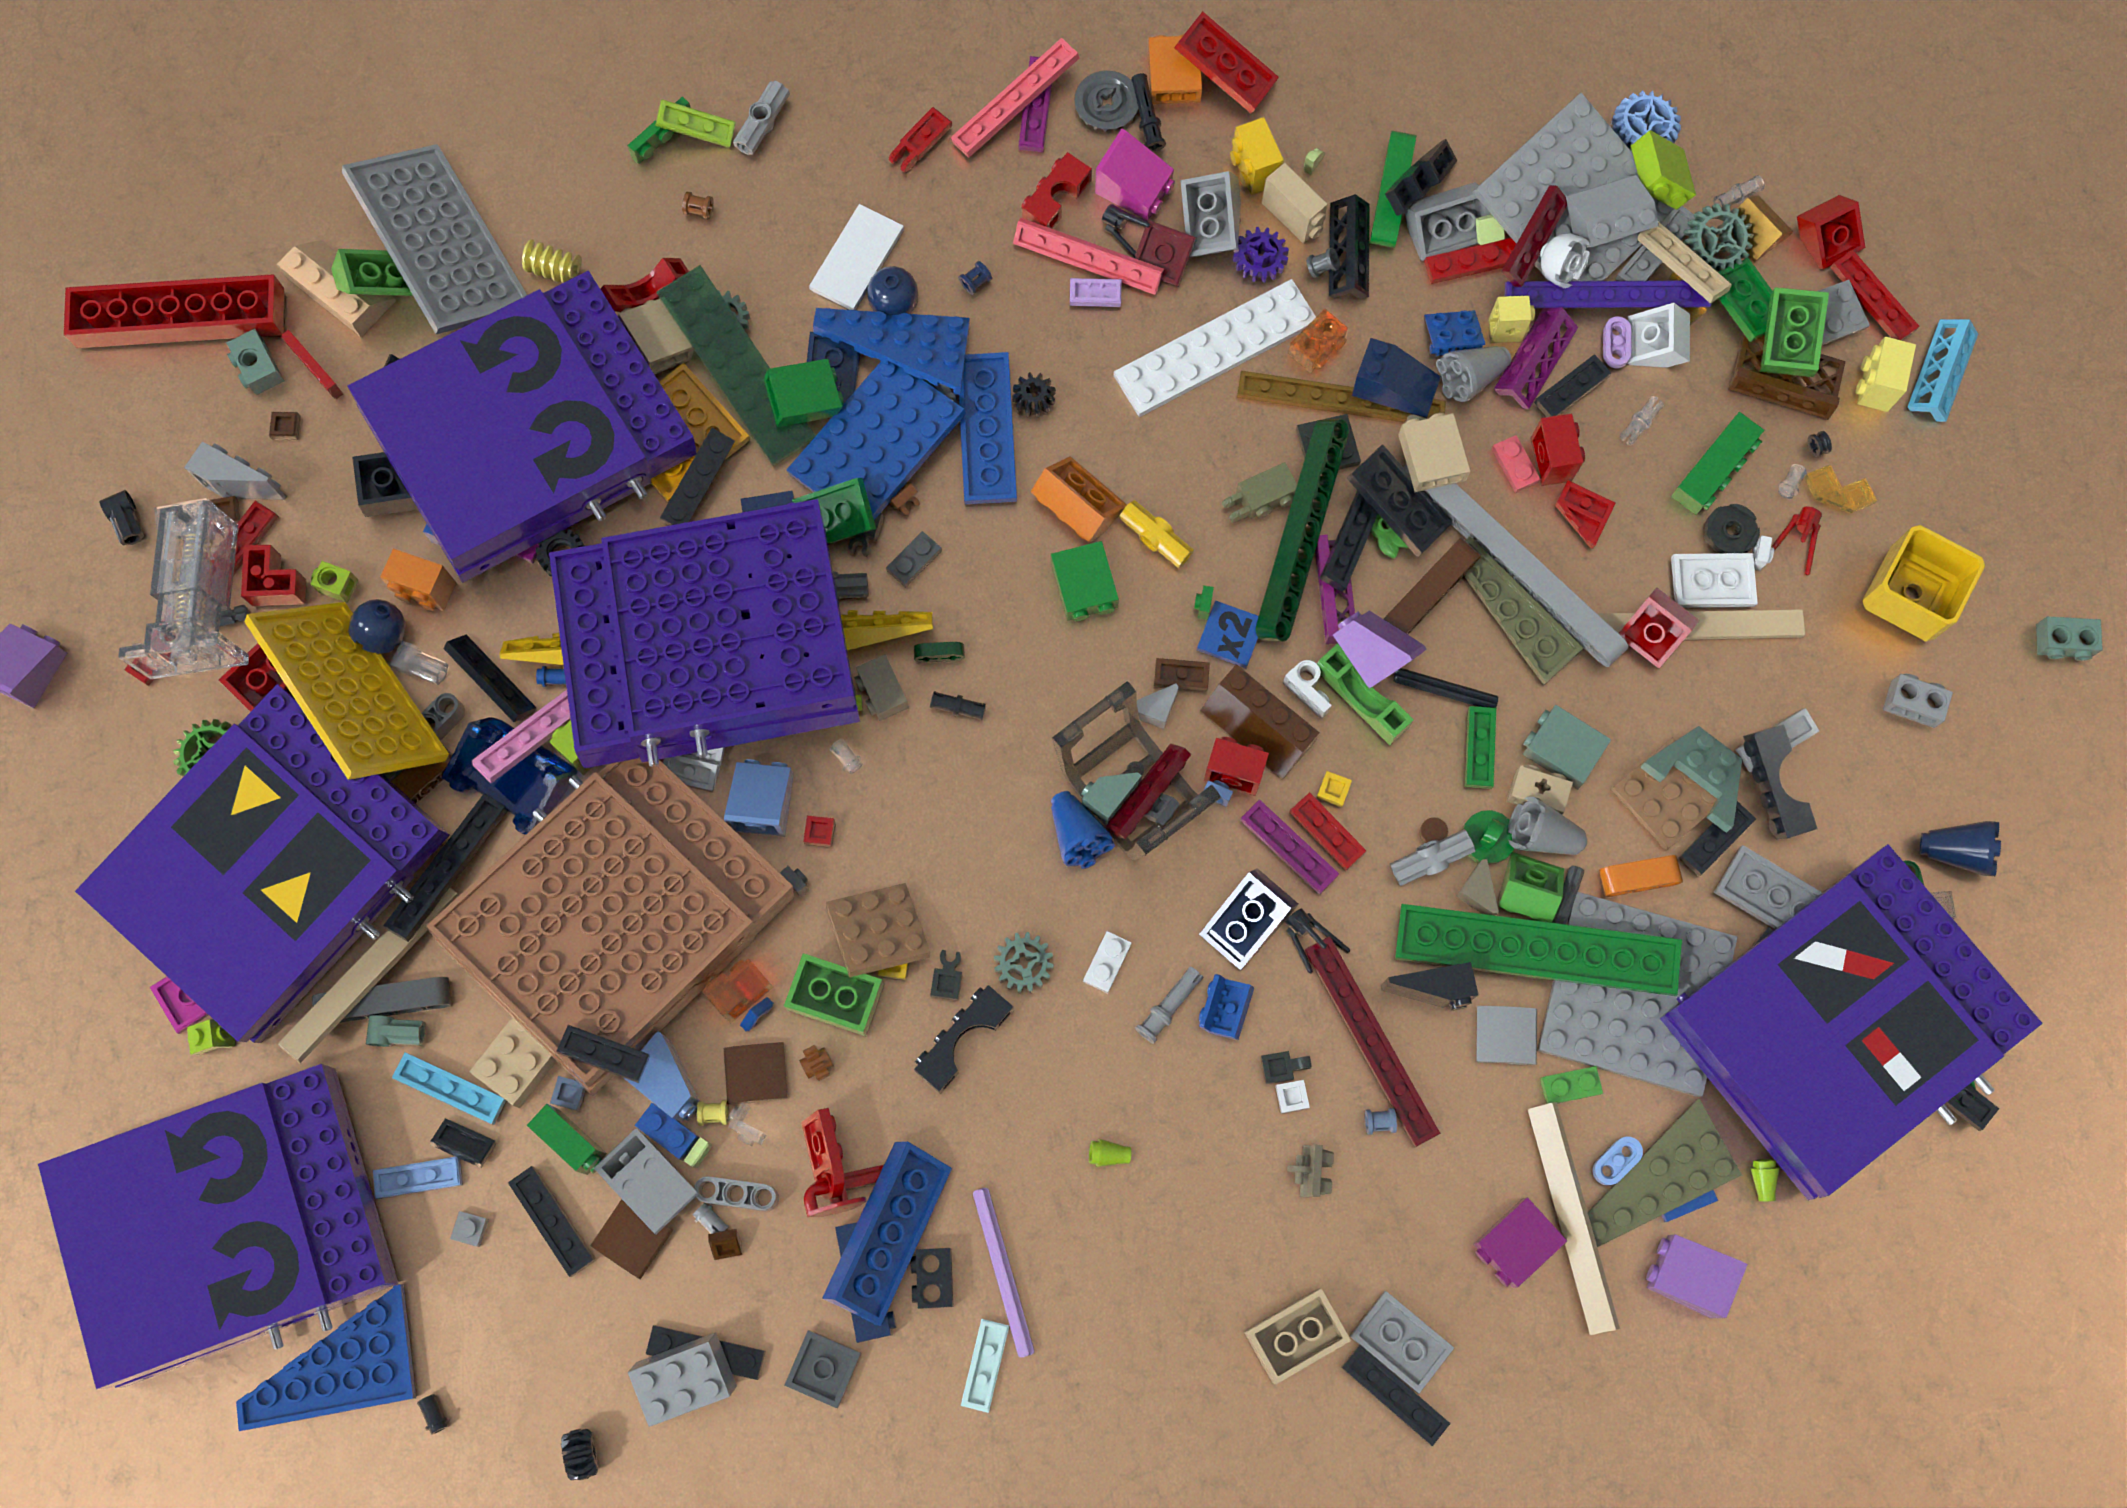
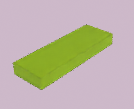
M662 99L655 126L729 148L736 122Z

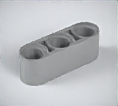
M708 1176L700 1178L694 1186V1189L699 1193L696 1198L708 1204L757 1211H771L779 1202L777 1190L766 1184ZM712 1182L715 1185L716 1191L712 1197L705 1198L702 1194L703 1186ZM736 1186L742 1187L744 1191L743 1198L738 1202H733L730 1198L731 1190ZM769 1190L772 1195L771 1202L766 1206H761L758 1202V1196L762 1191Z

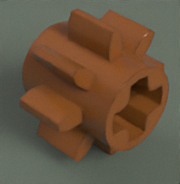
M813 1045L803 1050L805 1057L799 1061L808 1079L815 1076L820 1081L830 1076L828 1069L834 1065L825 1047L818 1050Z

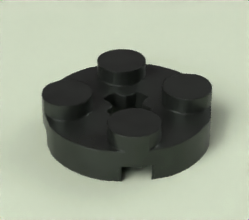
M1740 504L1720 506L1711 513L1705 523L1704 540L1712 549L1720 554L1747 553L1758 541L1760 527L1758 528L1755 521L1757 519L1756 516L1747 507ZM1736 526L1735 531L1738 535H1730L1726 527Z

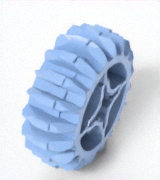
M1642 90L1638 96L1632 93L1629 98H1624L1621 101L1620 105L1615 109V115L1612 118L1611 124L1613 125V131L1632 152L1631 145L1649 130L1675 143L1681 130V125L1679 124L1681 116L1676 115L1677 107H1670L1672 104L1671 100L1666 102L1663 100V94L1655 97L1653 91L1646 95Z

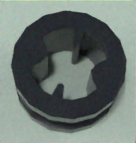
M1820 431L1817 435H1809L1808 446L1813 456L1820 457L1823 453L1828 454L1832 451L1831 440L1825 431Z

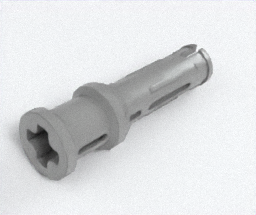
M1190 966L1158 1006L1152 1007L1150 1009L1151 1013L1145 1021L1135 1027L1136 1031L1154 1044L1157 1041V1035L1162 1029L1172 1023L1171 1016L1204 977Z

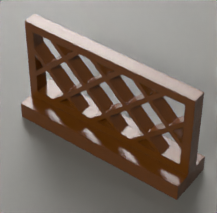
M1743 335L1729 390L1820 418L1830 419L1839 405L1840 397H1838L1846 361L1821 354L1817 373L1822 380L1814 383L1810 377L1801 376L1807 385L1803 387L1793 382V379L1800 376L1780 374L1782 378L1777 379L1769 376L1767 372H1760L1761 363L1757 358L1763 354L1765 337L1762 336L1752 341L1762 349L1753 353L1748 346L1749 340ZM1751 361L1757 371L1744 369L1742 366L1744 363ZM1825 365L1837 368L1836 374L1828 376L1822 367ZM1826 384L1832 393L1830 395L1820 392L1817 387Z

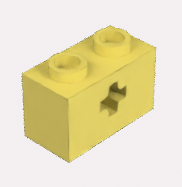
M1529 296L1497 298L1488 319L1490 343L1522 341L1525 333L1529 331L1530 322L1534 321L1535 309L1533 305H1530Z

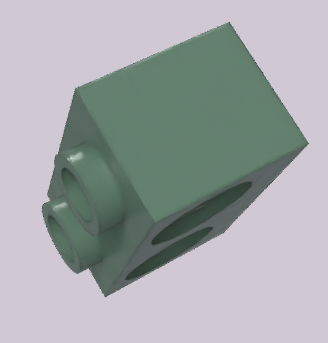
M2047 616L2036 624L2037 655H2048L2049 659H2061L2067 656L2075 657V660L2086 661L2092 659L2094 655L2103 650L2101 619ZM2052 635L2058 638L2059 643L2053 639ZM2079 636L2085 640L2086 645L2080 641Z

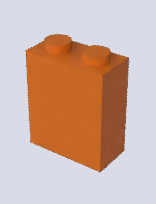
M1183 35L1149 37V82L1153 104L1201 102V71L1174 48Z

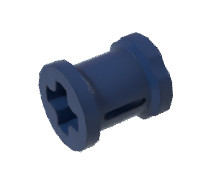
M977 261L975 267L965 275L961 274L958 277L963 288L971 295L975 294L976 289L984 282H990L993 279L990 271L981 261Z

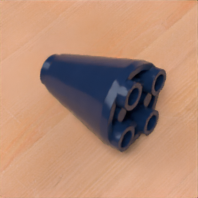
M1984 821L1921 833L1920 854L1983 876L1995 877L1997 873V860H1994V857H1999L2001 852V840H1995L1999 836V822Z

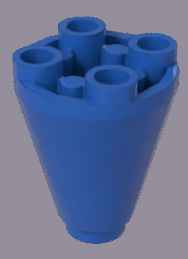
M1063 791L1051 799V809L1060 854L1066 866L1080 865L1082 869L1089 868L1096 863V858L1115 847L1110 832L1076 796L1071 795L1069 791Z

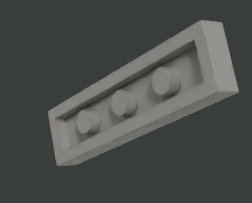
M1681 206L1677 210L1673 209L1661 224L1678 239L1682 240L1686 236L1683 233L1684 230L1691 229L1687 224L1688 221L1695 218L1693 213ZM1642 245L1615 279L1617 281H1647L1663 262Z

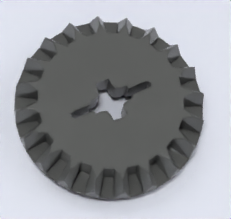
M1107 70L1095 72L1087 76L1079 84L1075 93V109L1079 114V118H1082L1086 125L1093 126L1095 130L1099 128L1106 132L1108 129L1116 131L1121 126L1125 128L1126 124L1130 121L1132 122L1134 116L1138 113V104L1131 79L1119 72ZM1109 98H1112V105H1103L1102 99L1108 100Z

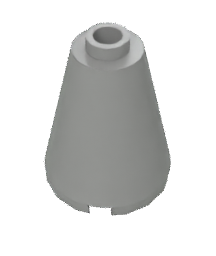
M1526 797L1525 799L1528 801L1524 805L1518 804L1515 807L1508 825V833L1512 834V841L1509 840V844L1513 848L1524 851L1577 855L1585 849L1587 845L1585 831L1539 798Z

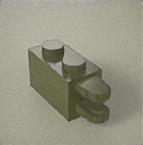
M1284 462L1238 483L1236 494L1222 501V505L1224 508H1230L1242 503L1243 508L1229 516L1233 523L1248 516L1250 519L1256 516L1262 518L1280 505L1282 507L1291 505L1297 483Z

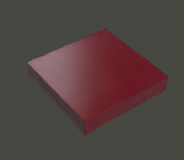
M1148 220L1147 222L1150 224V227H1145L1134 258L1163 268L1161 281L1179 287L1197 238Z

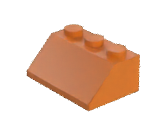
M1071 456L1045 468L1031 490V493L1037 497V500L1042 505L1049 507L1056 513L1058 519L1070 525L1079 537L1086 539L1088 542L1101 536L1127 506L1124 501Z

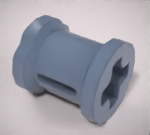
M1389 1108L1388 1111L1371 1112L1370 1109L1365 1110L1367 1135H1372L1376 1131L1396 1133L1395 1109Z

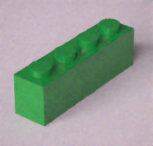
M1738 412L1671 497L1695 515L1702 508L1708 510L1717 499L1713 495L1717 489L1720 491L1725 489L1732 480L1728 476L1732 470L1738 473L1747 461L1744 458L1745 454L1748 451L1753 454L1763 442L1759 437L1765 430L1744 414Z

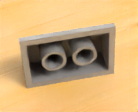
M1637 175L1566 196L1572 232L1590 242V246L1586 245L1587 248L1659 226L1654 199Z
M1470 183L1416 200L1406 211L1407 229L1421 261L1429 256L1477 244L1476 218L1490 215V212L1473 193L1479 186L1477 183Z

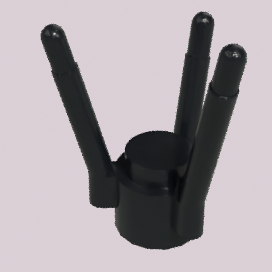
M1110 204L1102 216V222L1107 224L1105 230L1111 233L1135 257L1136 251L1116 229H1123L1128 220L1147 228L1150 227V224L1147 220L1127 213L1114 204Z
M1302 908L1294 912L1285 921L1289 926L1286 932L1292 938L1307 972L1310 974L1313 972V969L1297 934L1300 937L1309 934L1321 948L1326 949L1327 945L1313 930L1315 927L1326 937L1330 936L1333 943L1346 953L1350 952V948L1318 923L1310 913L1306 914Z

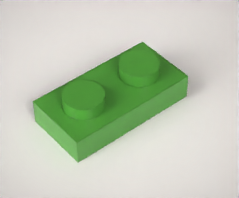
M1596 1066L1540 1078L1546 1104L1557 1102L1558 1104L1603 1094Z

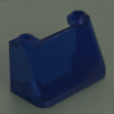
M493 717L469 722L441 778L447 781L449 786L456 791L464 792V790L475 789L481 794H486L505 805L508 811L515 815L512 820L515 829L522 834H528L540 823L533 816V812L540 808L547 815L550 814L570 787L569 779L577 775V769L545 747L540 746L493 783H490L473 766L472 760L515 728Z

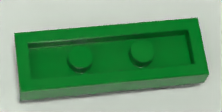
M683 96L675 102L676 104L691 108L690 103ZM655 120L627 145L632 159L640 164L644 159L650 158L656 148L671 139L674 131L655 126Z
M1469 706L1465 787L1492 789L1494 787L1497 708Z

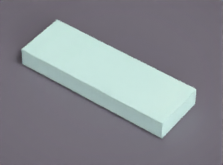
M981 1319L961 1406L989 1413L1009 1325Z

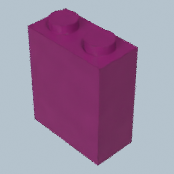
M1526 1197L1522 1198L1473 1245L1478 1249L1475 1253L1486 1265L1490 1263L1498 1271L1495 1273V1276L1504 1286L1508 1287L1510 1285L1512 1288H1518L1559 1250L1567 1240L1533 1202Z

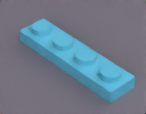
M406 1052L392 1076L393 1079L492 1125L495 1124L506 1102L501 1096Z

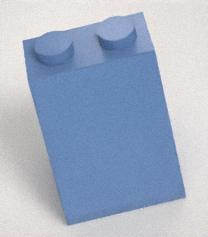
M751 759L744 760V763L736 762L724 821L735 832L785 837L794 776L791 767H787V764L781 762H772L771 765H760V761Z
M657 1031L641 1050L650 1054V1058L640 1082L637 1083L626 1078L624 1079L671 1118L680 1123L684 1120L689 1121L697 1112L696 1105L699 1102V1098L672 1041Z

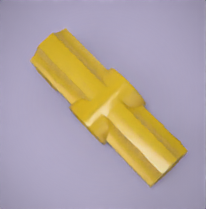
M1136 500L1130 502L1119 516L1125 524L1139 535L1144 545L1152 551H1159L1177 568L1183 566L1194 552L1191 546L1174 533L1173 528L1166 520L1159 516H1153Z

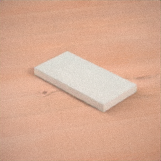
M859 204L809 285L810 290L849 310H856L867 292L870 278L883 266L903 233L904 226Z

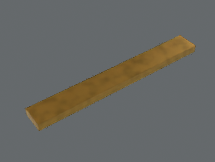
M1241 371L1237 398L1404 423L1407 417L1412 415L1408 412L1352 396L1354 387L1248 371ZM1433 399L1426 419L1438 413L1445 414L1446 401Z

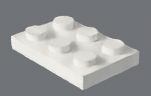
M1753 553L1673 554L1671 557L1674 601L1683 608L1755 607L1758 604Z

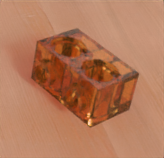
M1324 309L1290 343L1288 354L1310 373L1317 367L1321 369L1328 362L1329 355L1334 350L1339 351L1345 345L1348 327L1327 309ZM1329 331L1333 333L1334 336H1325L1323 332ZM1306 349H1314L1317 353L1309 354L1306 352Z

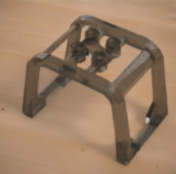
M1128 681L1108 696H1105L1104 699L1052 737L1060 769L1081 799L1084 797L1081 793L1086 787L1081 777L1134 737L1148 755L1139 762H1131L1127 766V770L1122 774L1138 772L1143 777L1144 771L1153 765L1163 754L1139 721L1137 692ZM1110 707L1114 713L1123 710L1126 725L1074 764L1071 749L1084 736L1082 728ZM1178 772L1169 785L1172 784L1185 801L1176 808L1173 816L1164 825L1155 823L1132 841L1128 837L1123 839L1113 834L1111 836L1123 852L1133 861L1146 856L1221 798L1214 786L1210 785L1198 795ZM1094 814L1098 821L1105 827L1107 823Z

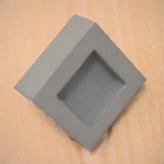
M459 1211L450 1239L480 1247L489 1219Z

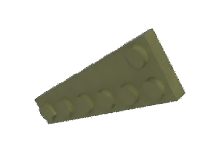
M1469 536L1465 541L1482 556L1464 577L1536 676L1545 685L1580 653L1583 647Z

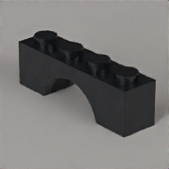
M1784 724L1743 736L1745 740L1744 750L1751 759L1753 765L1752 775L1759 784L1762 793L1760 800L1763 807L1767 809L1770 818L1769 828L1772 834L1775 835L1776 840L1791 838L1818 829L1810 803L1800 802L1790 797L1780 782V766L1784 758L1792 751Z
M989 985L984 990L980 987L972 995L970 1000L973 1003L966 1011L961 1008L951 1020L954 1023L948 1031L943 1029L933 1040L936 1045L928 1053L925 1050L914 1062L917 1065L914 1071L940 1094L959 1074L954 1062V1050L959 1039L965 1033L977 1028H987L996 1031L1014 1011V1007Z

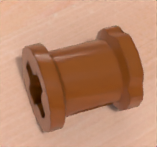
M687 191L682 202L683 214L689 215V213L702 215L704 219H710L714 206L713 197H699Z

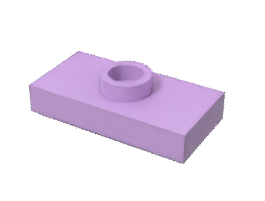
M1070 278V306L1121 307L1122 279Z

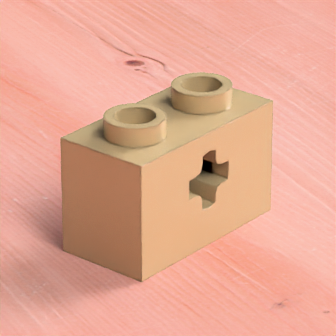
M1520 765L1515 771L1506 802L1524 805L1528 801L1525 799L1526 797H1536L1560 814H1563L1573 782L1566 780V777L1561 774L1551 773L1549 775L1540 772V769L1533 765ZM1538 785L1542 786L1541 790L1544 792L1543 794L1538 793Z

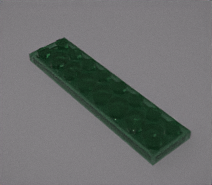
M701 265L656 292L772 466L813 440L816 435L807 422L777 427L764 383V376L770 367Z

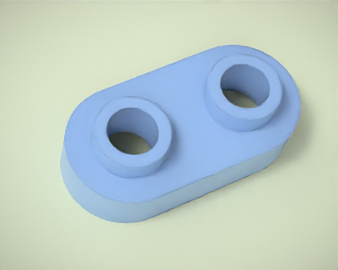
M1633 1137L1618 1139L1594 1163L1593 1176L1596 1181L1602 1185L1618 1183L1641 1160L1643 1148L1640 1142ZM1624 1146L1628 1147L1630 1150V1155L1628 1157H1625L1622 1154V1148ZM1604 1166H1608L1611 1170V1174L1608 1177L1602 1172Z

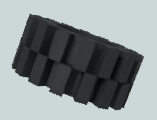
M564 529L539 542L538 545L540 547H536V553L538 554L536 557L543 570L549 576H552L550 552H553L555 548L561 545H566L571 549L585 545L572 530L568 529V532H566Z

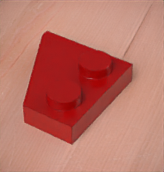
M1568 480L1555 506L1586 544L1593 549L1616 502Z

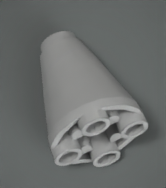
M1503 346L1457 350L1444 354L1436 362L1443 382V394L1448 399L1453 397L1460 402L1471 400L1506 370L1507 366L1511 364V355Z

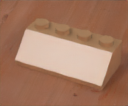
M317 240L294 246L277 263V266L288 280L360 337L396 302L395 298L391 295L347 294L337 290L331 270L337 252L323 241Z

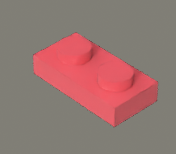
M1517 435L1492 446L1491 449L1515 493L1539 483L1540 478Z

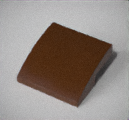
M783 1042L723 1048L727 1104L755 1103L757 1101L784 1100L788 1098Z
M621 1199L590 1246L641 1280L673 1230L665 1226L657 1234H654Z

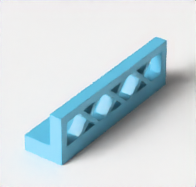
M1970 319L1939 320L1908 404L1910 411L1931 412L1936 422H1947L1978 336V332ZM1946 328H1956L1954 334L1946 339L1943 338ZM1947 348V355L1936 361V354ZM1939 370V377L1928 383V375ZM1928 392L1932 393L1929 403H1918L1920 397Z

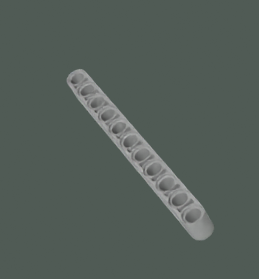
M1406 464L1404 466V469L1409 473L1408 466ZM1456 483L1424 490L1453 522L1451 525L1466 539L1470 536L1598 662L1606 667H1610L1628 649L1627 642Z

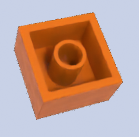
M394 548L380 576L387 584L386 588L395 593L394 597L408 603L410 600L417 601L419 606L430 611H434L435 608L445 610L457 583L443 565Z

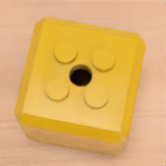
M1922 525L1911 527L1887 552L1862 600L1864 607L1867 611L1924 641L1934 640L1958 621L1985 568V563L1981 556ZM1907 587H1912L1918 592L1917 599H1912L1907 595Z

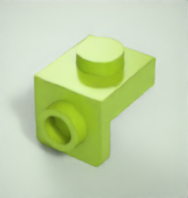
M214 1019L187 1027L190 1055H200L217 1048H231L235 1046V1039Z

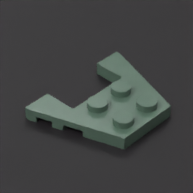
M1700 726L1676 740L1641 765V769L1659 782L1666 778L1672 766H1675L1717 798L1706 818L1726 833L1734 826L1742 758Z

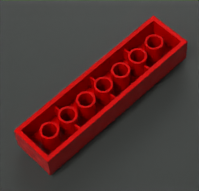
M274 274L65 287L64 336L76 348L232 339L253 329H256L261 337L280 336L284 333V287Z

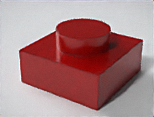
M807 815L804 844L831 847L835 819Z

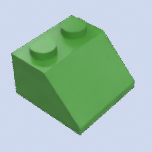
M1512 852L1501 886L1498 907L1504 908L1511 913L1529 916L1536 921L1552 923L1563 898L1564 868Z

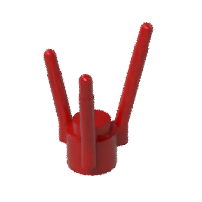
M1810 506L1802 507L1800 514L1793 515L1791 522L1771 546L1775 551L1795 525H1797V530L1802 533V543L1806 542L1808 535L1811 534L1805 569L1806 575H1810L1817 536L1821 527L1819 522L1822 517V513L1818 509Z

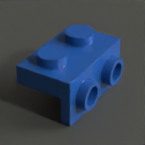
M1215 974L1213 981L1208 985V998L1205 1007L1201 1009L1199 1014V1027L1210 1034L1239 1040L1254 987L1249 984L1228 980L1221 975Z

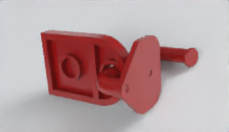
M829 1108L817 1110L801 1122L815 1182L809 1186L804 1194V1206L807 1217H824L855 1209L867 1202L866 1197L848 1200L846 1191L874 1185L884 1166L879 1165L844 1173L841 1161L843 1150L840 1143H837L835 1135V1118L833 1115H830ZM822 1195L824 1199L830 1201V1205L818 1208L816 1196Z

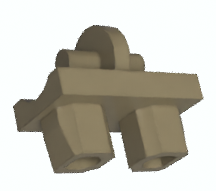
M1303 1145L1302 1155H1296V1166H1287V1172L1295 1173V1184H1300V1197H1320V1195L1331 1194L1332 1181L1329 1178H1321V1168L1332 1167L1334 1153L1323 1149V1145Z

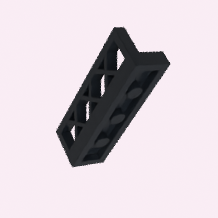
M1356 194L1330 203V248L1335 249L1338 257L1341 256L1343 251H1346V259L1339 270H1329V296L1332 298L1349 293L1360 300L1369 297L1370 204ZM1347 206L1345 215L1341 220L1338 219L1339 209ZM1345 227L1347 229V235L1342 240V242L1339 243L1338 236ZM1345 274L1346 286L1338 288V281Z

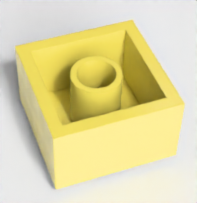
M1884 337L1878 345H1874L1871 354L1864 357L1861 365V371H1864L1863 379L1859 380L1856 388V394H1859L1858 405L1888 412L1907 391L1916 344Z

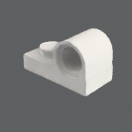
M1304 660L1285 675L1283 684L1322 719L1329 712L1332 705L1329 703L1330 700L1325 693L1314 689L1320 678V667L1314 661ZM1307 671L1312 674L1313 679L1304 680L1301 678L1300 673Z

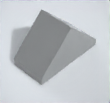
M1177 684L1127 704L1126 712L1128 716L1164 729L1178 694Z

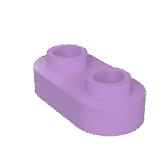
M1613 317L1607 321L1603 329V359L1612 368H1622L1631 357V325L1623 317ZM1616 330L1620 335H1615L1612 331ZM1612 354H1617L1620 359H1615Z

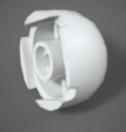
M1571 233L1561 234L1550 240L1549 243L1542 247L1540 252L1541 268L1544 276L1562 288L1572 286L1567 282L1573 278L1578 280L1583 273L1590 252L1586 251V245L1590 246V242L1583 237Z

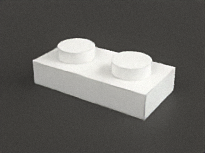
M1107 931L1083 982L1108 994L1132 943Z

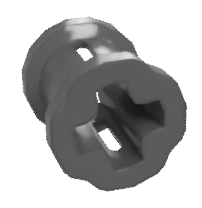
M1329 248L1325 253L1317 256L1310 255L1306 260L1309 273L1314 278L1320 276L1323 272L1329 270L1336 271L1340 268L1338 254L1333 248Z

